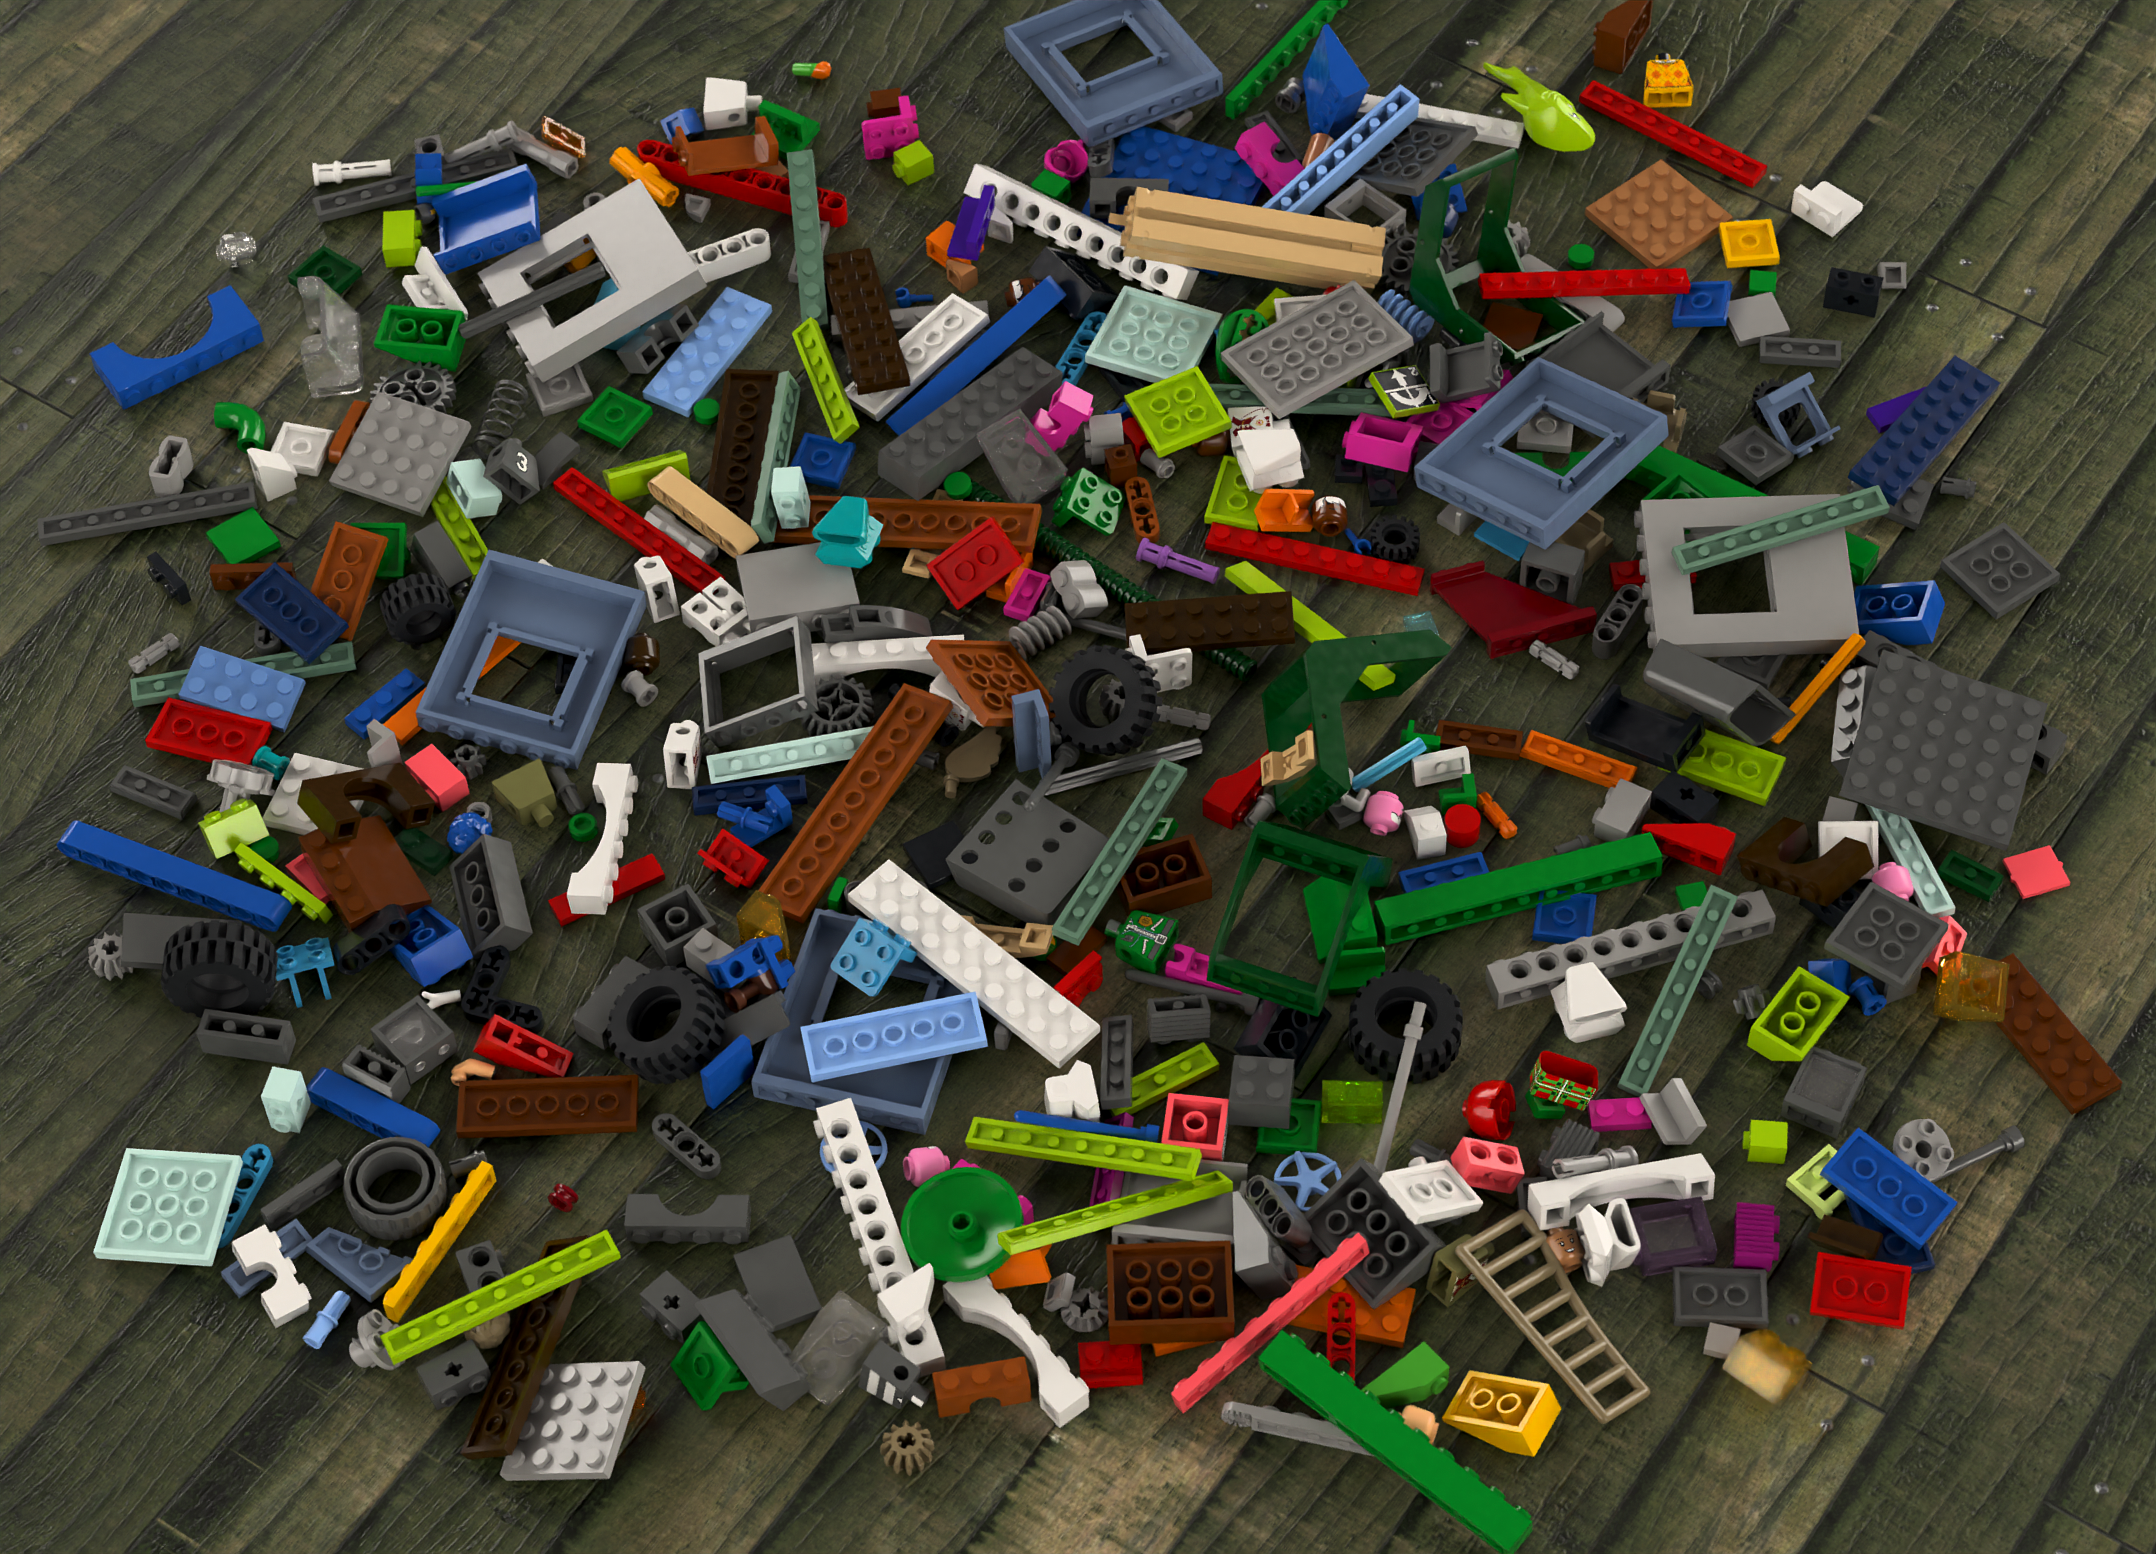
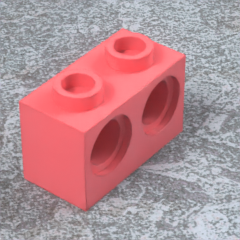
M1463 1137L1451 1155L1453 1167L1471 1187L1512 1194L1524 1176L1518 1147Z

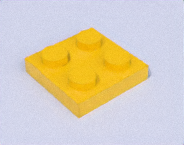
M1771 219L1719 223V235L1727 268L1779 264L1780 255Z

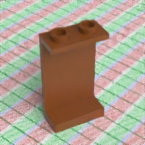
M765 116L755 117V135L688 142L681 126H676V137H672L673 151L678 153L680 166H684L688 176L778 165L779 143Z

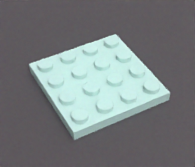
M1124 285L1085 354V363L1152 383L1159 382L1199 365L1215 335L1214 330L1218 329L1222 323V314Z
M126 1148L95 1245V1256L99 1259L212 1266L243 1164L240 1155Z

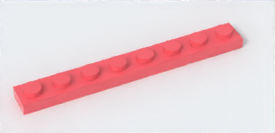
M1359 1233L1352 1238L1342 1241L1334 1254L1329 1258H1323L1316 1264L1312 1273L1306 1278L1298 1279L1292 1285L1291 1291L1282 1298H1276L1263 1315L1250 1320L1242 1333L1236 1338L1228 1339L1222 1345L1221 1351L1214 1357L1207 1358L1201 1362L1193 1375L1180 1380L1171 1393L1177 1408L1184 1414L1370 1254L1367 1241Z

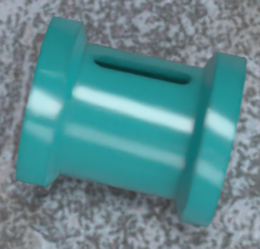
M262 746L255 753L252 766L265 769L274 774L273 779L281 780L287 770L290 759L286 756L280 757L276 755L268 746Z

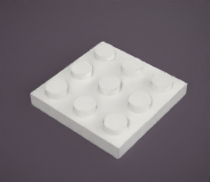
M294 753L262 818L265 826L301 835L318 829L297 804L302 780L362 770L363 768ZM364 800L349 802L359 812Z

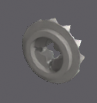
M1078 1286L1072 1292L1070 1304L1061 1308V1317L1065 1324L1075 1331H1095L1108 1320V1300L1104 1296L1103 1291L1098 1292L1092 1286L1090 1288ZM1089 1301L1091 1309H1088L1083 1317H1081L1080 1307L1078 1306H1083L1085 1302Z

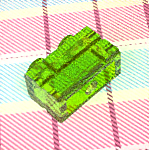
M1322 1080V1122L1382 1124L1383 1081Z

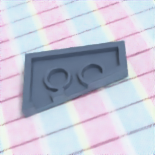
M330 1227L306 1245L309 1255L370 1303L400 1279V1274L405 1265L410 1264L413 1260L407 1256L400 1258L392 1255L390 1250L383 1247L376 1249L362 1243V1239Z

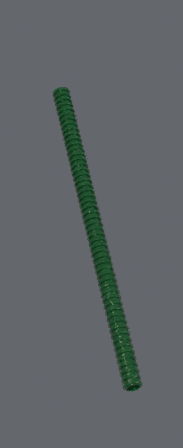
M970 478L972 491L963 501L1009 503L1005 502L1003 498H999L998 495L992 494V491L986 490L984 486L979 485L978 482ZM943 482L941 485H939V487H943V489L945 490ZM1039 523L1034 548L1039 549L1041 553H1046V556L1052 558L1055 562H1059V564L1064 561L1086 560L1095 573L1096 583L1101 586L1107 595L1112 596L1114 600H1118L1121 604L1162 601L1158 598L1156 599L1152 594L1149 595V592L1143 590L1142 587L1136 586L1128 578L1123 577L1120 573H1116L1109 566L1103 565L1101 561L1096 560L1089 553L1083 552L1081 548H1077L1072 543L1070 544L1068 540L1063 539L1062 536L1057 535L1056 532ZM1236 648L1198 651L1200 655L1205 656L1208 660H1212L1214 664H1219L1220 668H1226V672L1232 673L1236 678L1239 677L1242 682L1251 679L1256 672L1257 661L1250 659V656L1244 655L1242 651H1237Z

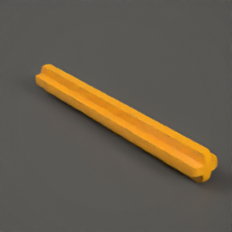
M1853 633L1789 707L1796 715L1770 741L1778 745L1781 744L1865 646L1866 641L1862 636Z

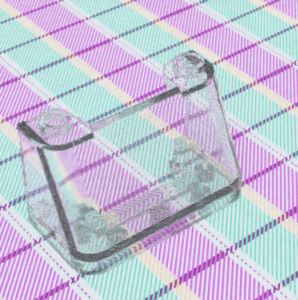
M317 276L298 277V290L302 297L308 329L316 327L321 332V334L308 336L301 342V358L311 397L318 398L359 391L364 385L361 322L358 312L321 278Z

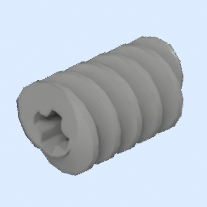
M1049 606L1046 608V611H1040L1036 616L1029 617L1027 622H1020L1018 627H1011L1009 639L1022 658L1026 660L1025 651L1034 656L1036 653L1034 646L1043 651L1045 649L1044 640L1051 646L1054 644L1053 635L1058 640H1062V630L1067 635H1071L1072 628L1067 618L1057 607Z

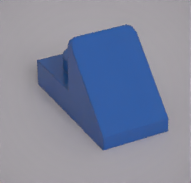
M441 153L415 154L416 187L443 184ZM439 195L417 196V205L422 203L432 205V198Z

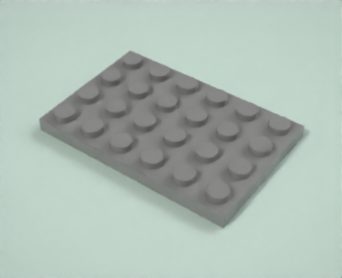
M1353 280L1221 352V358L1278 419H1281L1414 345L1413 337Z

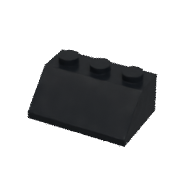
M1045 246L1028 271L1036 278L1035 282L1040 281V283L1050 275L1067 294L1058 304L1064 305L1068 309L1066 313L1078 321L1085 319L1088 314L1095 311L1108 312L1119 296L1074 253Z
M1262 999L1234 1049L1240 1056L1294 1059L1295 1082L1332 1014L1323 1006L1319 1016L1316 1017Z

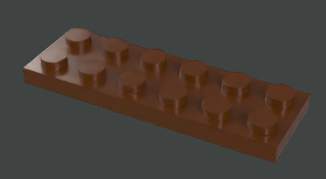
M2014 953L1965 978L1964 986L2072 1115L2121 1089L2123 1082Z
M638 1075L459 1081L456 1134L458 1138L637 1132Z

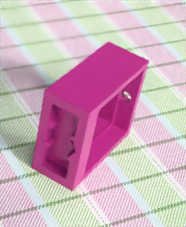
M1361 412L1357 420L1351 422L1349 432L1346 431L1344 434L1342 447L1346 448L1345 458L1408 472L1416 458L1424 426Z

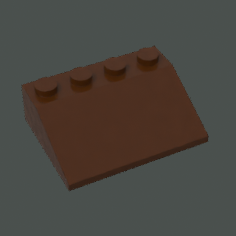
M380 815L361 818L357 838L331 844L319 829L299 837L305 860L349 933L389 904L400 905L405 910L406 915L432 903L431 897Z
M1231 1240L1106 1245L1110 1345L1227 1341L1230 1338H1235Z

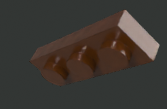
M293 562L277 563L297 580ZM273 563L211 564L209 573L214 590L246 589Z
M1439 720L1436 736H1441L1440 750L1466 746L1469 754L1519 761L1523 731Z

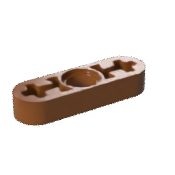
M355 400L352 403L330 445L328 454L330 463H339L370 407V403Z
M1132 477L1125 484V495L1135 539L1139 544L1143 538H1147L1150 543L1155 544L1159 540L1160 529L1149 482L1142 477ZM1135 489H1139L1141 492L1140 498H1137ZM1144 507L1149 509V512L1145 515H1140L1135 510ZM1145 524H1148L1150 534H1146L1144 531Z

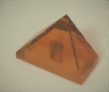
M545 115L541 118V136L545 143L581 159L585 157V138Z

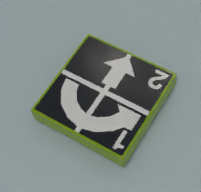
M1416 365L1372 372L1368 378L1392 418L1437 411L1440 406L1439 401L1430 393V387Z

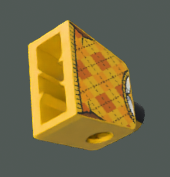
M1659 53L1655 60L1647 62L1643 105L1649 108L1685 107L1692 105L1693 84L1683 60H1671L1668 53Z

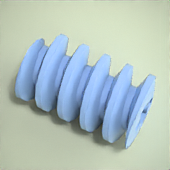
M1393 289L1386 291L1377 302L1413 337L1414 343L1422 340L1433 327L1434 319L1431 316H1427V313L1423 310L1419 311L1418 306H1411V302L1408 299L1403 300L1401 294L1395 295V290Z

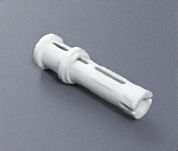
M390 159L341 164L338 161H334L333 164L324 165L312 163L315 186L325 182L341 184L343 179L392 176Z

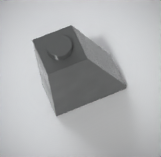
M436 521L414 533L410 552L429 575L433 574L437 578L440 577L446 584L449 594L455 593V595H458L467 590L472 574L439 522Z

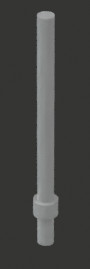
M1421 1002L1414 1003L1410 1023L1405 1026L1403 1036L1406 1039L1374 1166L1382 1175L1385 1172L1418 1040H1421L1424 1029L1421 1025L1426 1004Z

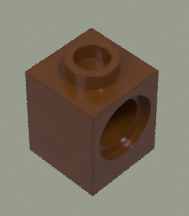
M1131 444L1104 449L1105 472L1109 484L1117 489L1125 488V484L1130 478L1137 477V463Z

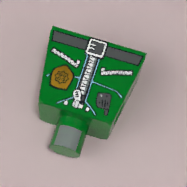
M1134 910L1129 915L1125 924L1110 919L1105 928V935L1116 939L1115 953L1119 959L1140 971L1158 974L1179 937L1178 920Z

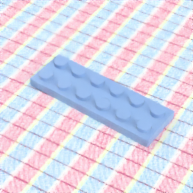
M726 287L698 322L699 326L685 338L643 390V398L689 418L694 411L695 404L704 399L770 316L772 306Z
M976 992L800 1027L811 1082L988 1047Z

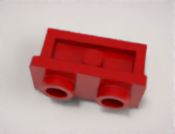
M723 828L707 852L700 849L697 853L705 859L702 863L715 873L719 869L726 873L723 879L737 888L742 884L750 889L769 862L767 858Z

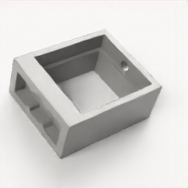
M1362 179L1357 180L1325 205L1324 218L1353 222L1347 217L1364 205L1386 221L1379 226L1386 228L1385 238L1389 237L1392 239L1395 232L1401 234L1406 226V209Z

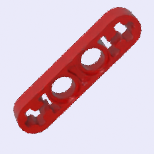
M1339 1292L1332 1295L1328 1301L1327 1359L1331 1363V1368L1339 1360L1346 1361L1350 1365V1370L1347 1374L1355 1381L1356 1305L1351 1295ZM1340 1301H1344L1346 1307H1351L1350 1309H1345V1323L1339 1322L1338 1309L1333 1308L1338 1307ZM1340 1330L1348 1332L1350 1335L1349 1342L1345 1345L1334 1343L1332 1337L1335 1332Z

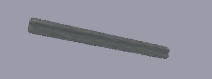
M597 262L460 324L459 332L464 339L470 338L605 277V270L602 264Z
M1193 738L1060 774L1045 796L1157 766L1161 758L1172 762L1201 754L1203 752L1202 743L1199 738Z

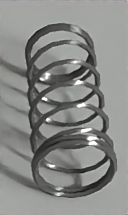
M506 379L496 383L495 390L491 395L492 400L489 401L487 411L483 415V422L478 427L479 432L475 434L471 444L475 453L488 460L489 455L478 447L476 441L483 439L493 447H497L501 442L481 433L492 432L507 440L506 437H510L514 433L511 426L518 423L516 416L522 413L520 405L526 403L528 398L527 390L516 381ZM505 383L512 384L521 389L523 393L512 387L498 388V386ZM511 389L517 391L524 399L515 401L505 398L498 390ZM495 400H503L506 403L517 405L520 411L513 414L508 410L500 409L496 405ZM493 402L497 408L490 409L489 407ZM500 410L505 414L511 415L515 418V423L507 424L504 421L495 419L490 411ZM487 413H489L492 419L485 420ZM496 421L501 425L508 426L511 433L503 435L500 432L491 430L486 422ZM484 424L488 430L481 431L482 425Z

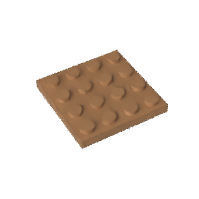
M1662 159L1585 208V216L1649 269H1664L1718 234L1719 223L1733 221V216Z

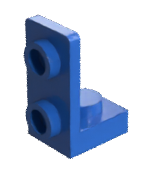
M776 785L765 790L767 799L765 808L757 812L775 818L774 827L769 826L772 829L770 835L748 827L742 829L739 824L730 828L731 834L749 847H753L793 824L790 802Z

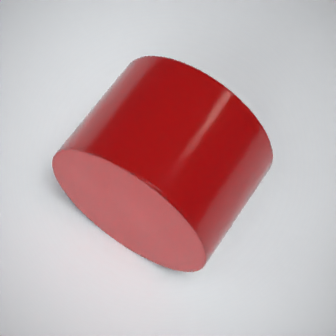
M1458 804L1452 806L1446 812L1444 828L1447 834L1446 841L1450 845L1458 848H1467L1478 841L1481 817L1474 807Z

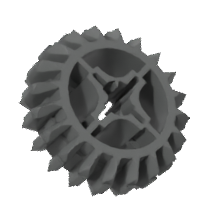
M831 675L829 681H824L820 678L819 685H816L818 711L799 718L804 731H808L810 737L870 727V722L874 718V701H872L869 690H865L863 683L856 684L854 677L846 681L843 675L837 680Z

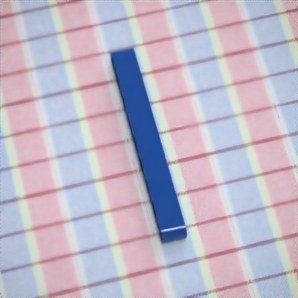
M1050 275L1046 277L885 422L899 437L954 397L1067 294Z
M72 821L57 843L58 849L70 858L268 931L276 932L292 909L291 903L277 893L80 821Z

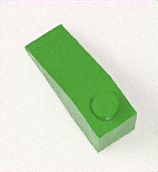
M1423 1342L1361 1391L1369 1390L1380 1400L1379 1404L1385 1409L1422 1401L1433 1393L1435 1395L1439 1394L1446 1388L1449 1378V1366Z

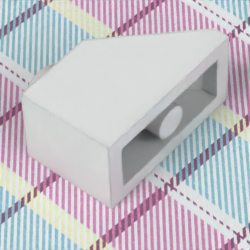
M256 448L247 450L256 484L267 502L297 489L294 478L298 477L293 464L291 462L287 463L281 454Z
M1432 806L1403 811L1417 860L1445 855L1447 834L1440 812Z
M930 1263L877 1294L879 1309L898 1336L917 1330L926 1319L934 1286V1272Z

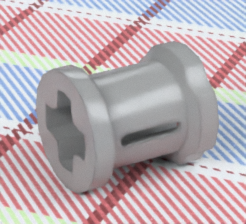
M634 670L625 677L621 687L625 692L631 693L640 706L645 707L655 700L658 695V688L654 684H649L645 681L640 671Z

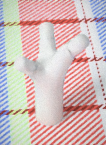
M460 990L443 993L422 992V997L430 1000L427 1005L432 1010L440 1005L461 1001Z

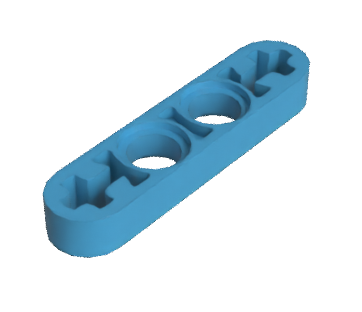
M1095 311L1086 316L1055 368L1063 372L1062 384L1067 381L1076 386L1089 365V363H1085V354L1090 345L1083 346L1079 342L1086 339L1093 342L1107 317L1105 313ZM1071 358H1079L1082 360L1078 364H1071L1068 362Z
M263 1144L250 1146L241 1158L243 1164L231 1203H237L240 1206L235 1213L227 1214L218 1248L225 1247L232 1240L273 1165L272 1154L269 1148ZM261 1155H263L264 1160H258L256 1164H254L253 1158L258 1159ZM248 1178L253 1180V1184L247 1189L237 1187L242 1179Z

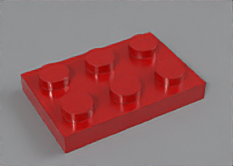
M990 517L926 566L954 607L960 610L1025 561L995 518Z
M1818 1252L1809 1315L1903 1330L1912 1267Z

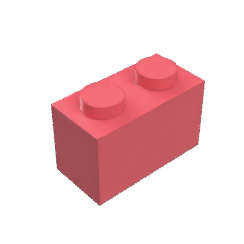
M430 744L405 761L407 771L435 801V805L442 812L470 794L466 777L433 744Z

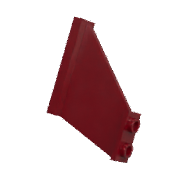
M1483 560L1466 563L1463 566L1448 570L1443 569L1431 574V595L1438 594L1487 644L1486 651L1490 659L1530 649L1531 644L1535 640L1549 644L1594 632L1596 627L1597 614L1593 606L1581 609L1485 572Z

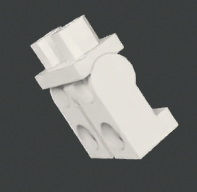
M719 577L703 589V595L699 592L681 606L683 623L690 629L694 627L715 647L740 638L746 633L751 634L744 597L722 577ZM716 589H719V592L716 595H713V592ZM698 604V608L693 611L692 608Z

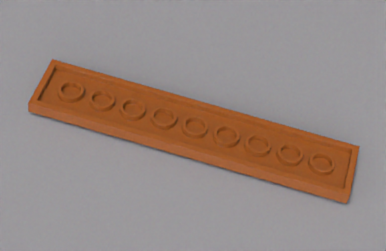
M809 495L811 502L809 527L782 529L778 518L774 541L769 543H820V540L813 537L812 531L842 497ZM859 497L866 499L869 515L883 524L880 532V543L875 547L947 550L987 519L994 517L1018 552L1033 553L1042 514L1041 504L947 500L917 501L915 499Z
M903 684L754 896V901L757 905L804 924L953 709L950 700L911 685Z

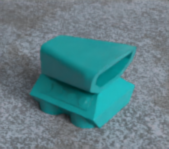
M843 496L814 527L812 531L813 537L821 541L815 555L824 564L862 568L872 561V550L880 543V532L883 524L869 515L866 499Z

